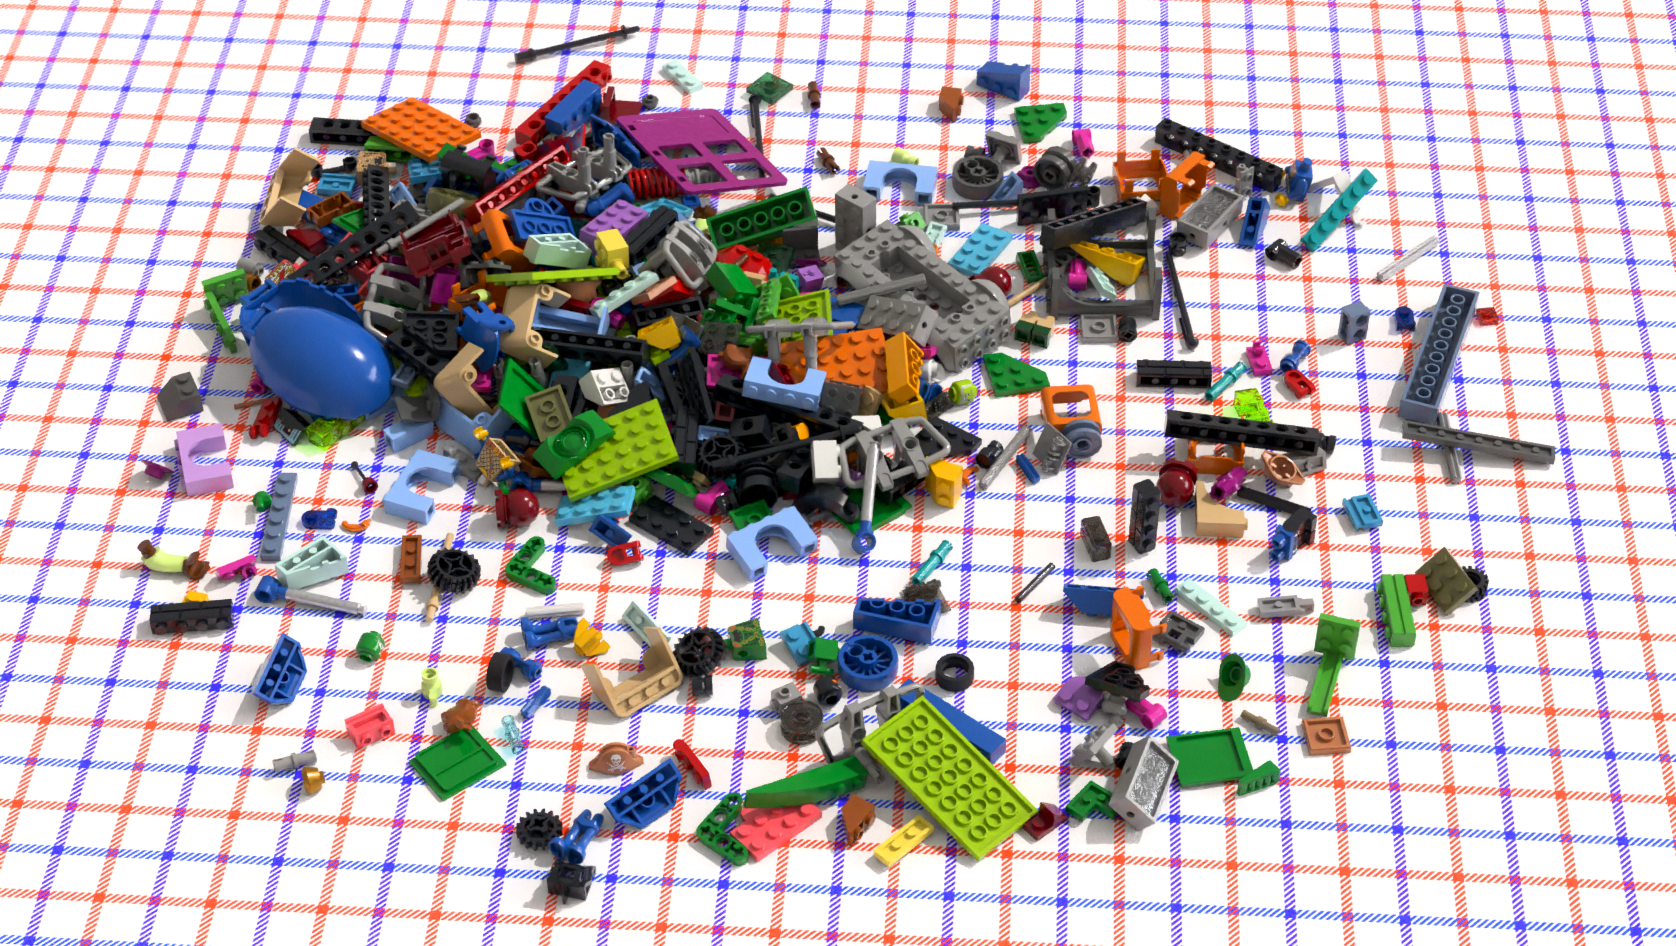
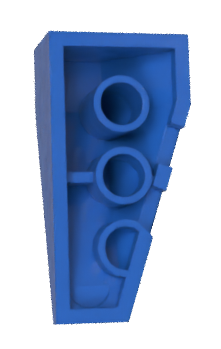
M591 114L593 145L599 148L604 147L603 135L605 133L614 134V147L616 151L626 158L632 166L640 169V152L623 132L611 123Z

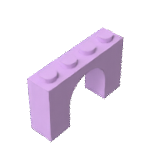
M222 423L176 431L177 439L174 440L176 451H179L176 453L178 464L182 463V465H178L180 477L184 476V478H181L183 490L187 489L188 497L234 488L229 461L212 465L193 463L202 454L227 449Z

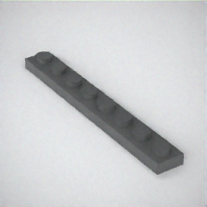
M1404 420L1402 424L1403 439L1552 465L1555 462V446Z

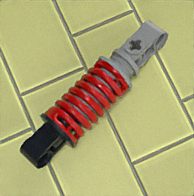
M709 166L679 169L693 184L725 182ZM655 167L651 169L645 168L644 170L631 169L623 176V179L606 185L610 186L607 190H602V188L598 190L602 196L614 184L622 182L630 187L633 194L636 193L634 195L635 200H641L642 195L644 199H649V194L652 199L656 195L658 198H661L662 193L664 197H668L669 194L671 197H674L675 193H677V196H687L659 167L657 169Z

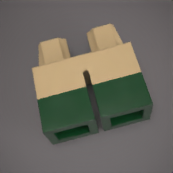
M1030 311L1028 314L1023 313L1015 325L1014 340L1028 344L1032 341L1031 345L1047 349L1049 340L1054 335L1055 318L1049 315L1045 319L1040 318L1039 314L1035 311Z

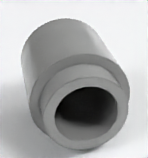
M241 257L237 261V270L243 268L245 273L255 274L259 277L264 273L262 262L248 257Z

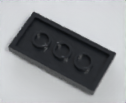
M653 495L629 516V522L688 556L714 534V528L656 495Z

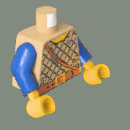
M482 426L474 429L473 434L480 443V453L476 466L481 470L482 474L478 481L482 485L488 486L491 481L500 482L512 479L514 477V470L520 465L521 461L502 439L489 438V432L483 430Z

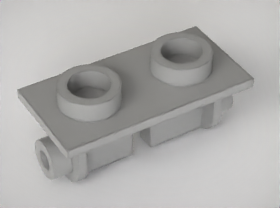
M1239 164L1236 168V177L1238 178L1235 182L1234 191L1247 197L1252 192L1254 166L1247 168L1245 164Z

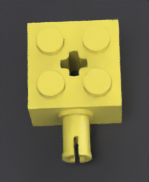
M618 229L597 232L596 240H594V246L597 251L595 256L596 266L600 268L619 267L620 275H615L617 279L628 278L629 247Z

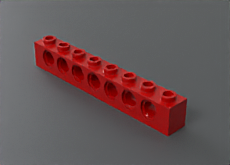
M597 60L592 61L515 129L516 143L521 145L530 140L537 145L551 133L546 131L544 117L583 79L600 85L602 89L612 80L611 66Z
M564 145L550 150L464 208L462 211L469 223L473 225L480 222V216L488 210L501 209L535 186L539 180L548 175L546 173V166L554 161L563 165L570 162L571 158Z

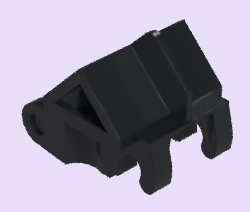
M555 859L554 867H551L550 875L547 877L548 894L562 896L564 905H566L568 897L586 900L592 880L596 874V866H582L566 863L561 859ZM564 871L572 872L574 876H565Z

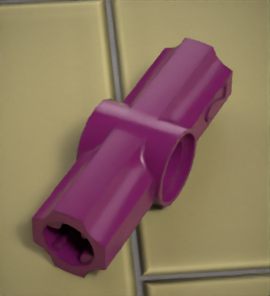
M1237 466L1216 479L1217 482L1211 487V492L1209 493L1212 499L1221 501L1228 495L1238 491L1241 488L1240 485L1246 481L1247 471L1245 468Z

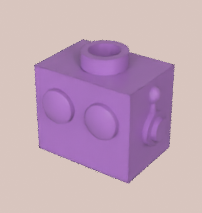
M816 265L797 269L799 293L821 290L825 277Z

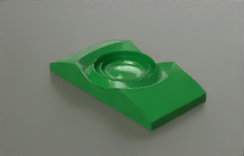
M592 409L573 417L566 428L558 434L547 437L532 456L556 480L616 433Z
M663 468L643 474L690 498L695 499L700 493L691 482H685L676 475L666 472Z

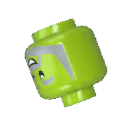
M968 379L955 381L949 387L948 395L950 400L957 405L971 403L974 401L975 395H977V387Z

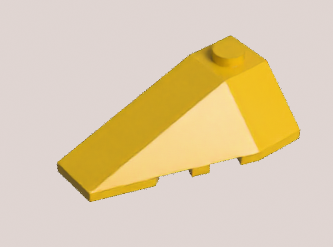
M1085 241L1069 245L1111 278L1125 286L1136 282L1147 260L1146 257L1124 251V254L1116 253L1114 248L1110 247L1099 249L1097 244Z

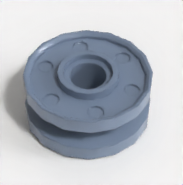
M1077 419L1071 421L1061 431V434L1072 443L1067 454L1072 458L1082 459L1091 457L1098 453L1102 447L1100 428L1092 420Z

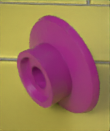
M1025 166L1016 173L1023 181V188L1035 189L1041 186L1033 174L1034 166Z
M799 259L795 261L796 265L802 268L816 265L820 270V268L827 265V262L819 259Z
M141 459V462L146 465L144 473L151 477L162 480L165 473L174 472L162 465Z

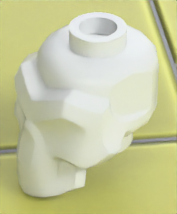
M932 357L928 360H922L923 365L919 367L922 371L921 376L918 377L919 380L928 382L929 386L934 382H942L945 378V370L942 364L935 362Z

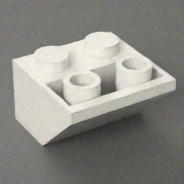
M620 367L593 370L579 380L585 398L601 406L617 405L627 401L629 390Z
M836 440L812 442L813 483L835 485L839 481L841 465H838L837 458H840V447L836 446Z

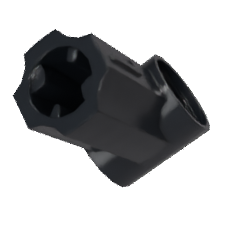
M1281 238L1265 249V254L1270 260L1275 261L1279 259L1294 269L1299 267L1303 259L1302 255L1290 249L1286 241Z

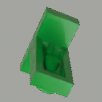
M717 297L710 300L708 308L716 311L737 313L736 319L741 320L738 331L745 332L747 326L754 324L760 299L752 297L746 300L745 306L738 303L732 304L724 297Z

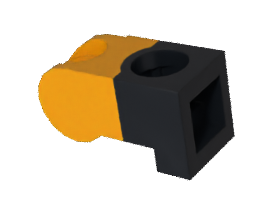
M789 422L773 428L778 445L809 437V429L805 423L791 426Z

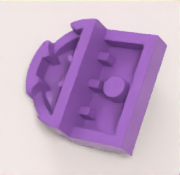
M1075 676L1063 684L1053 698V701L1088 722L1097 708L1101 709L1102 702L1104 701L1103 690H1094L1091 686L1085 685L1086 677Z

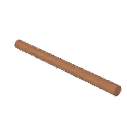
M275 396V397H270V398H265V399H260V400H255V401H250V402L235 404V405H234V408H235V409H238V408H243V407H249V406L259 405V404H262L264 400L274 399V398H279V397H278V396Z

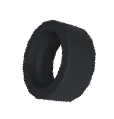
M495 652L492 655L486 674L487 689L502 693L508 690L514 673V658L511 654Z
M950 653L942 656L937 661L935 667L936 682L941 688L951 692H959L969 688L974 680L973 662L969 657L959 653ZM957 667L965 670L967 673L962 677L953 678L945 675L943 671L948 668Z

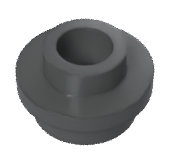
M649 94L642 98L644 108L651 110L657 107L659 100L656 96Z
M469 113L466 115L465 124L476 128L482 123L479 114Z

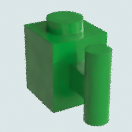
M815 637L808 641L807 661L816 662V666H809V673L826 676L834 675V669L827 668V664L830 665L837 661L840 651L837 640Z

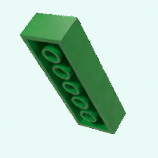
M807 186L705 218L712 243L717 251L736 244L749 248L782 237L783 229L819 225Z

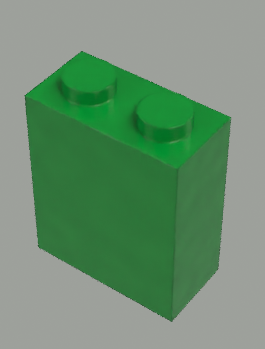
M714 262L705 273L706 278L720 297L728 299V302L732 304L738 303L745 306L746 300L761 296L739 265Z

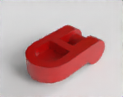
M1288 370L1285 373L1284 383L1294 392L1297 399L1305 397V394H1312L1316 391L1315 385L1300 371Z
M632 541L611 547L607 553L609 563L613 566H622L643 561L644 556L639 548L641 547L640 541ZM632 549L633 556L627 557L626 550Z

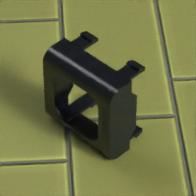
M460 144L456 146L457 148L454 151L448 150L442 157L440 167L443 188L464 192L471 186V182L463 180L455 189L456 172L475 179L478 186V198L497 187L496 173L493 172L491 165L497 157L489 154L482 162L461 155L467 147Z

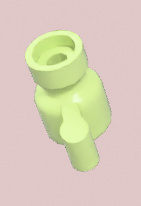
M897 147L891 156L890 162L919 165V158L910 156L907 150Z
M428 667L421 673L423 680L421 682L423 697L429 700L431 707L435 708L438 706V698L443 692L442 683L438 678L437 669Z

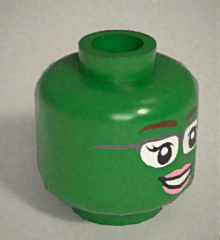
M370 631V633L366 632L360 636L356 652L361 660L373 662L381 657L385 648V641L380 633Z

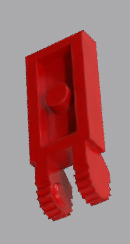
M280 398L263 401L253 426H250L249 436L251 439H257L259 434L262 438L268 436L283 404Z
M683 739L674 741L675 756L678 761L683 763L687 771L691 770L696 784H701L705 790L711 788L710 774Z

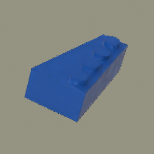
M583 79L544 117L546 131L565 136L588 122L591 114L599 115L600 104L602 103L600 85Z
M858 598L853 611V629L931 645L941 617V600L934 599V602H924V599H916V602H904V599L886 601L885 598Z

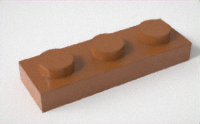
M402 535L401 584L421 583L422 535Z

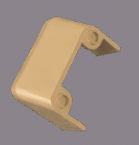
M294 147L274 171L270 179L259 218L260 224L264 226H293L299 223L301 216L306 212V208L298 205L301 192L305 185L308 186L312 180V176H310L311 171L319 163L320 159Z
M545 283L513 285L506 293L502 315L509 317L514 322L515 329L512 333L506 331L499 334V350L529 363L528 360L533 356L535 362H537L536 356H538L541 360L542 368L545 369L557 359L558 355L543 349L541 335L531 330L537 300L558 309L570 299L571 295Z
M468 342L435 377L434 387L449 404L473 420L482 412H487L493 416L499 407L496 405L491 409L470 386L477 377L476 369L471 364L484 350Z
M661 627L643 628L652 646L645 650L642 655L645 669L613 687L608 678L603 677L597 664L583 663L580 665L595 696L618 717L629 716L676 688L683 680L682 671Z

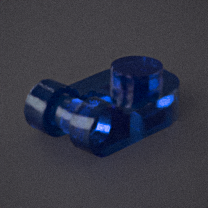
M1407 306L1398 307L1394 315L1396 331L1405 329L1415 332L1416 324L1413 311Z
M334 508L308 510L301 516L302 525L306 529L332 530L335 527L336 521L334 519L337 518L338 511Z

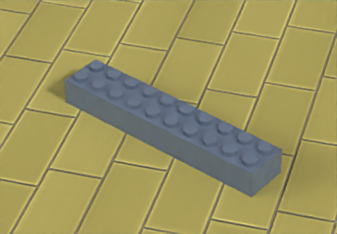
M1444 283L1401 397L1398 417L1435 425L1475 315L1480 292Z

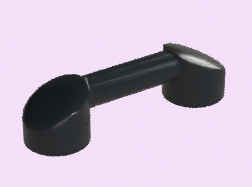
M352 156L345 157L342 160V166L323 169L322 165L318 163L311 171V175L322 178V173H348L356 167V158Z

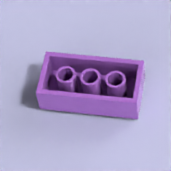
M619 199L580 229L579 241L589 244L588 248L592 250L591 254L597 255L594 246L597 232L618 229L625 240L630 231L635 230L642 220H646L649 217L650 212Z

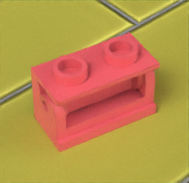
M382 703L345 719L347 734L357 749L368 746L377 740L395 733L393 718L390 717Z

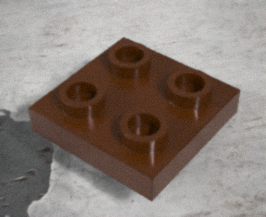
M536 447L528 448L524 455L515 454L521 461L519 469L526 471L528 476L533 478L543 476L546 479H553L533 458L532 455L537 450Z

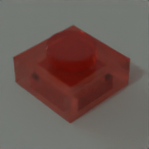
M1494 307L1476 309L1475 314L1480 326L1498 325L1499 318Z

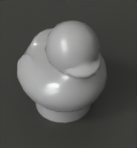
M1110 694L1109 699L1102 702V713L1113 715L1109 718L1108 725L1114 723L1119 729L1122 724H1125L1121 717L1127 713L1126 698Z

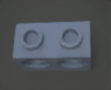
M1361 300L1343 306L1341 309L1338 335L1347 345L1364 340L1367 337L1371 313Z

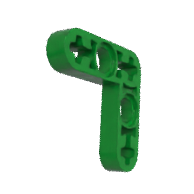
M538 536L531 537L506 564L505 572L509 580L541 594L550 595L557 589L556 579L549 574L532 568L534 563L545 552V541L543 538ZM524 556L530 557L529 560H521ZM528 576H535V577H536V578L533 579V580H527V579H526Z
M732 792L727 794L696 829L698 840L703 845L733 865L742 866L749 860L747 847L724 832L727 826L744 808L742 796L739 793ZM737 801V803H738L737 805H736V804L730 805V802L735 803V802ZM722 814L726 816L722 822L714 820L717 815ZM710 831L711 836H709L708 834H705L703 836V832L707 833ZM719 841H728V845L724 848L717 846ZM734 852H736L737 854H741V853H742L743 856L741 857V856L738 855L737 857H735V853H734Z

